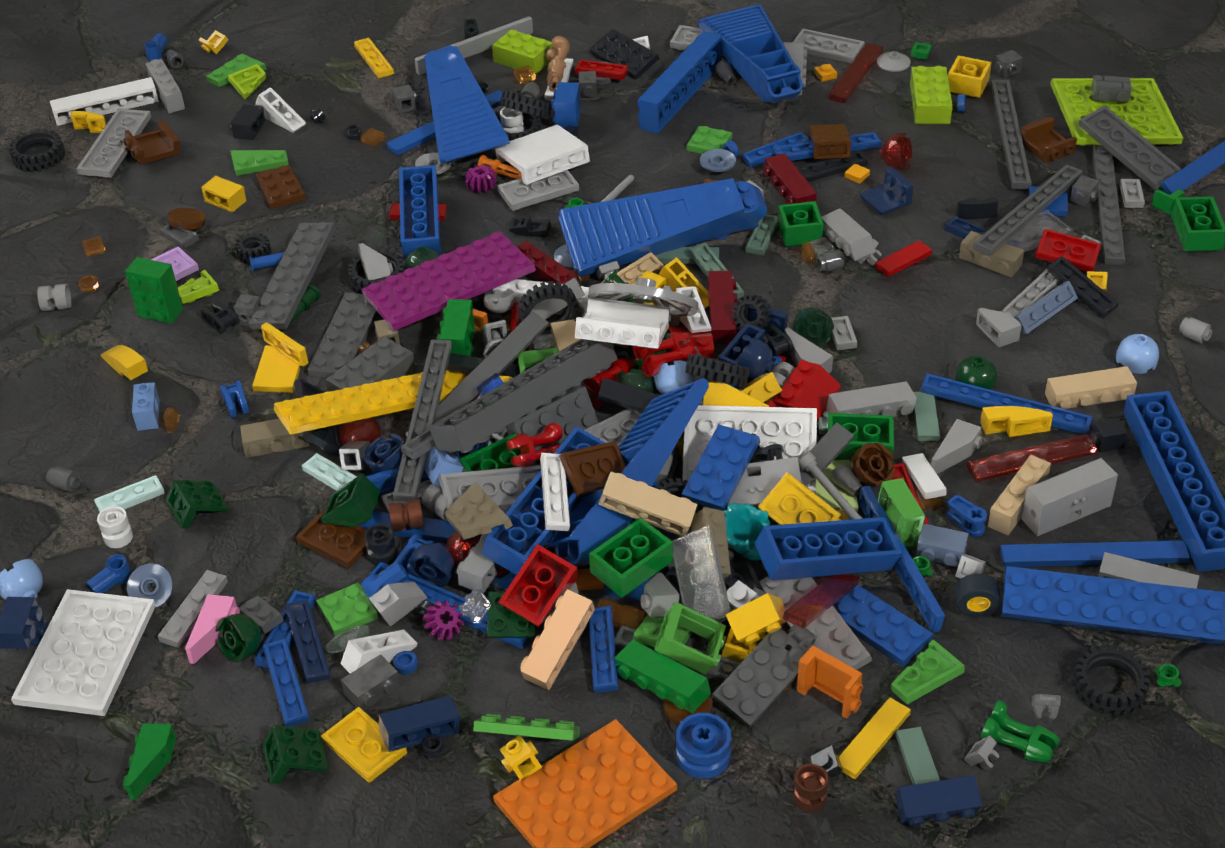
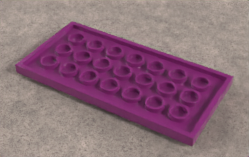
M500 231L481 240H476L467 246L459 247L450 253L442 254L431 261H425L419 266L406 269L402 273L389 276L378 283H372L368 287L363 288L362 291L365 298L395 331L442 311L444 307H447L448 299L468 300L532 273L536 269L534 263Z

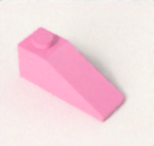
M207 595L185 647L189 663L195 664L218 643L217 639L221 637L220 631L216 632V625L222 617L240 614V609L237 607L234 597Z

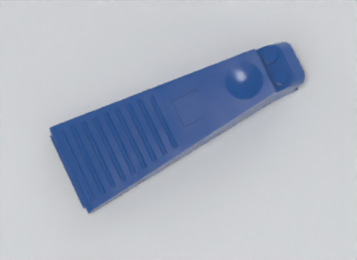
M761 4L698 19V25L702 31L722 36L723 56L764 103H778L781 100L796 98L800 94L803 87L800 77L801 70L794 63Z
M449 45L439 50L429 51L424 58L441 165L510 144L506 132L458 47Z
M732 178L565 208L559 211L558 219L575 271L578 272L579 276L596 273L599 266L615 261L620 266L637 261L650 252L657 255L737 231L757 228L759 226L758 221L764 218L767 213V206L758 187L744 181L735 182Z
M701 378L650 401L618 446L626 464L621 474L632 480L645 482L648 486L652 487L708 390L709 383L706 379ZM604 489L583 495L569 514V531L558 530L547 544L548 547H556V555L577 568L589 565V553L628 527L633 520L632 517L598 505Z

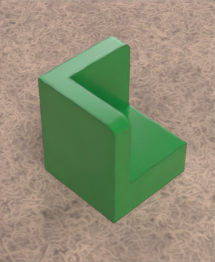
M1157 189L1154 191L1151 206L1171 215L1175 198L1184 197L1185 192L1177 189L1168 195Z

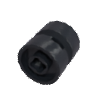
M376 524L369 527L364 535L369 561L375 566L380 562L387 565L392 564L397 558L393 529L386 524Z

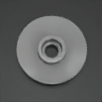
M895 51L883 53L877 58L878 67L888 72L904 71L911 64L908 56Z
M427 153L416 160L415 167L436 165L437 174H441L450 168L451 162L441 165L438 153Z

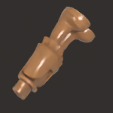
M561 36L552 39L553 48L549 49L546 53V57L550 61L547 84L552 92L563 78V72L566 68L564 60L570 50L568 40Z

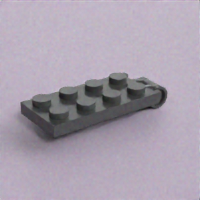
M796 622L788 633L782 630L783 625H781L779 630L768 633L712 694V697L748 728L752 727L798 676L799 660L817 639L816 635L799 622Z

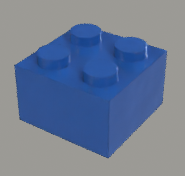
M558 82L557 89H554V99H552V110L555 111V114H553V124H558L560 127L578 126L580 118L579 83Z

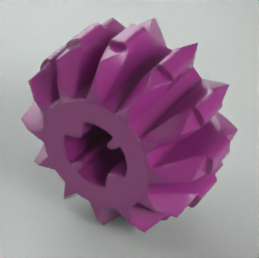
M475 165L474 168H469V171L466 172V185L472 192L478 191L479 194L481 192L487 193V190H493V187L496 185L494 169H491L489 166Z
M449 600L445 601L443 605L440 601H436L434 606L427 608L428 614L423 616V620L428 622L424 625V629L432 630L429 637L437 634L438 641H441L444 637L447 640H451L453 635L460 633L459 627H462L464 622L459 618L463 615V612L456 613L457 605L450 607ZM441 617L445 619L444 622L446 621V624L442 623L443 620H440Z

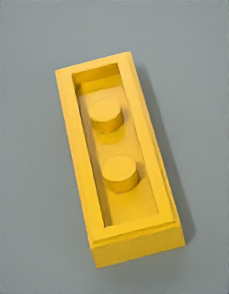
M266 322L261 325L265 342L300 366L304 367L308 364L306 348Z

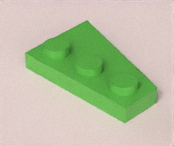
M240 54L207 75V82L221 87L230 83L228 75L258 64L264 71L267 70L266 64L247 55Z
M230 150L236 176L289 165L285 150Z
M934 639L928 644L929 648L916 657L917 661L912 666L907 667L891 684L892 692L906 704L915 701L965 672V665Z

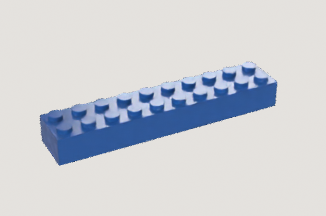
M1170 392L1127 395L1123 415L1181 538L1185 541L1197 571L1225 569V501Z
M1007 566L1005 569L1000 614L1002 618L1225 645V592Z

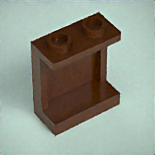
M1052 117L1021 127L1023 145L1044 163L1075 153L1077 138L1065 139L1055 131V120Z
M165 120L158 121V130L133 136L129 130L125 131L123 143L140 165L180 154V140Z
M845 124L809 125V139L814 146V159L850 158L851 140Z

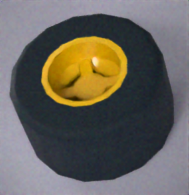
M977 573L970 574L961 578L956 584L957 606L965 615L972 617L986 616L993 613L999 607L998 584L991 576Z

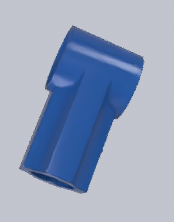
M157 33L151 41L144 45L148 62L162 59V52L168 43V39L161 33Z
M120 554L111 556L106 561V567L85 582L89 591L104 594L114 585L128 582L132 571L126 558Z
M396 561L380 574L367 577L361 583V587L368 598H370L387 584L403 583L409 578V574L400 562Z

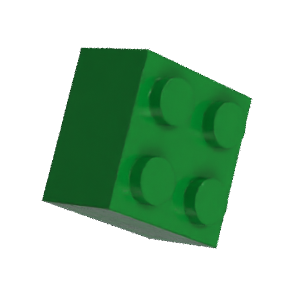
M816 201L778 205V226L785 246L814 244L823 241L824 224Z

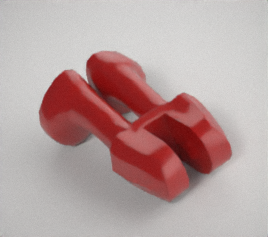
M680 332L670 333L668 339L662 340L658 349L633 346L636 358L639 360L644 359L642 369L647 377H653L658 374L662 364L673 361H687L689 354H697L694 346L681 348V346L690 341L687 333ZM665 349L669 350V352L651 355L652 353Z
M630 357L618 359L612 362L609 370L600 372L592 378L584 379L583 383L587 389L593 409H599L604 404L603 400L597 399L603 378L625 385L633 380L634 359Z
M555 422L549 423L538 435L528 436L521 433L510 439L506 443L508 450L520 448L522 452L521 455L511 458L512 465L516 467H529L535 461L540 460L541 453L554 454L562 443L535 450L534 446L558 442L563 434L561 426Z

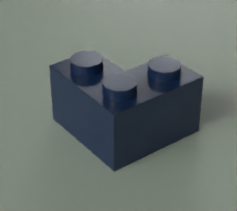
M7 597L0 615V648L28 649L29 645H39L48 625L47 622H44L42 609L38 606L35 597Z

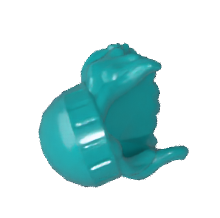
M741 503L729 504L727 509L724 510L728 548L735 550L743 558H748L751 561L761 560L755 542L763 527L770 526L768 512L758 510L748 503L745 505Z

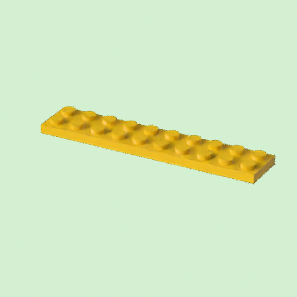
M447 370L439 403L469 374ZM423 372L274 403V411L289 434L292 435L412 409L415 407Z

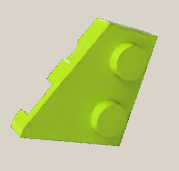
M258 64L228 75V81L244 99L266 79V73Z
M206 270L200 272L201 277L197 280L191 278L184 285L178 287L182 304L192 303L198 298L211 296L219 291L218 284Z

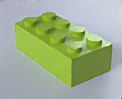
M942 66L912 67L910 89L915 124H950L952 100L947 68Z

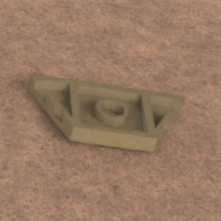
M477 483L469 487L444 512L447 520L463 539L475 537L479 534L491 533V527L504 524L507 529L513 526L510 518Z

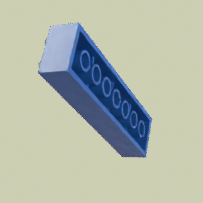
M703 31L672 62L671 66L656 79L651 87L639 97L637 102L639 106V129L658 134L716 71V65L721 61V35Z
M576 426L554 454H562L604 444L605 442ZM541 470L505 513L510 518L513 526L507 529L504 524L495 526L486 537L481 553L516 575L538 544L544 548L557 531L546 530ZM566 474L570 514L583 495L576 497Z

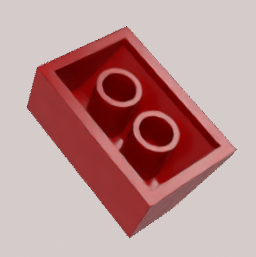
M801 360L773 402L777 407L817 408L818 423L826 411L829 394L838 393L841 385L821 365Z

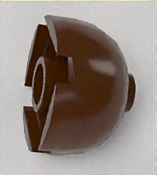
M866 443L853 453L850 460V470L861 485L876 487L880 486L883 481L892 479L895 467L892 468L891 461L894 459L890 451L881 443Z

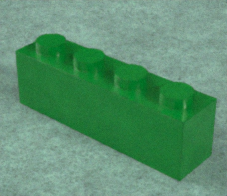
M632 640L615 657L617 672L623 679H629L637 683L640 688L650 690L660 699H666L674 703L681 710L685 709L693 714L711 695L706 677L635 640Z

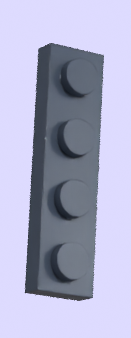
M1070 281L1062 283L1014 316L1021 324V335L1029 333L1078 298Z

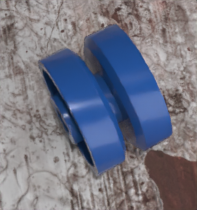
M696 713L687 716L680 722L676 730V761L680 769L698 779H709L718 776L727 769L731 761V730L722 718L711 713Z

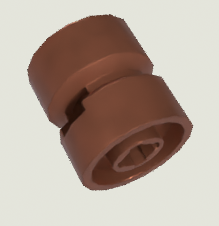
M420 499L408 500L406 505H403L401 502L388 503L393 532L405 530L408 525L411 529L424 527Z
M805 764L796 771L794 803L801 810L817 812L826 805L829 778L824 768L816 764Z

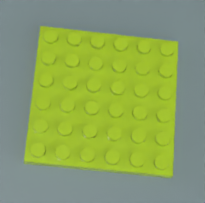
M1052 78L1050 85L1072 137L1077 138L1076 145H1101L1084 131L1078 123L1080 119L1104 105L1152 145L1182 144L1183 136L1154 78H1130L1132 91L1128 103L1092 100L1090 87L1093 78Z

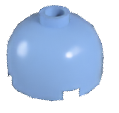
M1133 334L1124 338L1116 353V362L1118 364L1120 362L1124 367L1128 366L1132 373L1138 374L1147 373L1148 369L1151 368L1154 370L1159 360L1157 343L1149 336L1143 334Z
M674 361L675 365L668 366L665 363L660 366L658 374L654 376L657 390L662 395L682 387L688 382L695 381V375L685 373L687 361Z
M31 559L17 561L12 564L14 566L13 569L8 572L4 569L0 573V596L4 600L7 597L36 598L43 585V576L40 568Z

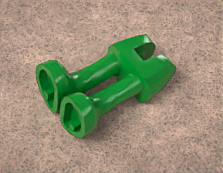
M1001 700L997 701L980 737L983 739L990 735L997 743L1024 751V759L1042 763L1050 762L1053 750L1056 749L1060 742V738L1056 734L1040 725L1033 727L1008 716L1007 704ZM1011 733L1020 735V736H1022V737H1024V738H1020V737L1015 736V735H1013V734H1011Z

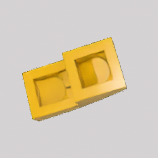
M84 111L71 112L74 129H89L90 133H101L106 126L103 115Z

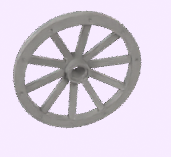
M636 278L635 285L622 283L595 284L590 286L588 291V298L622 301L633 296L634 303L652 302L656 306H664L660 302L662 300L672 306L670 307V317L694 315L698 311L699 304L689 296L655 288L656 281L647 278Z

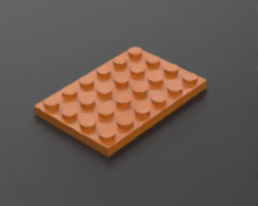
M615 719L543 764L542 768L532 775L527 776L523 780L519 779L498 792L493 798L496 805L532 848H590L675 792L677 784Z

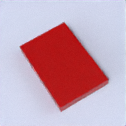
M1044 229L1035 258L1054 262L1063 256L1077 269L1093 272L1101 244Z

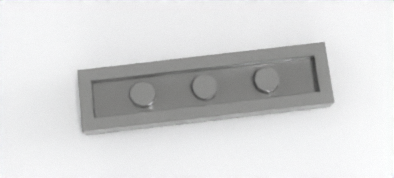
M206 570L159 633V642L180 648L192 632L207 595H219L228 583L227 576Z

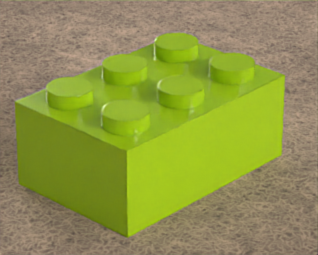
M511 29L492 45L493 62L535 76L549 64L550 61L547 59L546 53L549 49H552V42Z

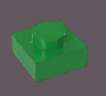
M915 42L911 50V56L918 59H928L932 45Z

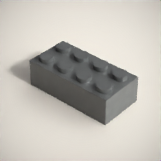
M384 336L326 378L327 390L330 392L411 375L416 371L413 352Z
M579 385L566 390V394L552 398L551 403L537 407L536 412L522 416L521 421L505 426L508 435L523 433L528 436L540 434L549 423H558L562 428V438L552 444L534 446L535 450L563 443L576 426L585 430L597 424L598 420L586 387Z

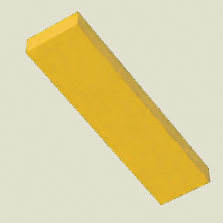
M370 38L354 42V47L378 78L394 74V69Z
M889 698L839 756L843 768L842 772L856 780L908 718L911 709Z

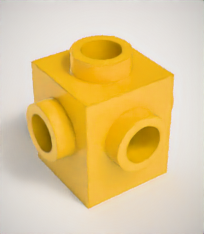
M517 736L499 749L505 757L501 762L509 773L514 771L520 780L525 779L542 768L535 757L538 751L531 741L526 743L521 736Z

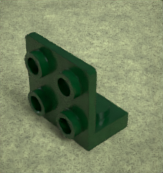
M174 480L165 500L181 528H190L192 520L196 516V511L226 512L229 508L214 483L210 481Z
M489 592L488 638H533L535 636V625L499 604L505 592Z
M273 725L262 743L270 783L280 784L290 768L326 771L328 768L318 729Z

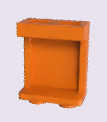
M812 645L798 663L797 691L805 696L812 687L817 688L843 703L842 716L846 719L852 712L856 713L862 703V700H860V693L863 689L861 684L862 673Z

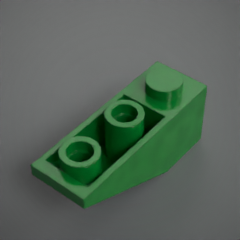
M142 723L140 733H137L135 737L136 748L134 754H131L129 758L130 769L128 775H125L123 779V788L127 790L130 800H136L171 760L177 739L172 724Z

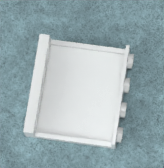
M558 124L509 141L510 144L495 148L497 159L501 162L507 161L521 171L523 183L526 185L590 162L588 145Z
M589 297L587 313L583 318L576 317L575 338L658 349L668 329L670 307Z

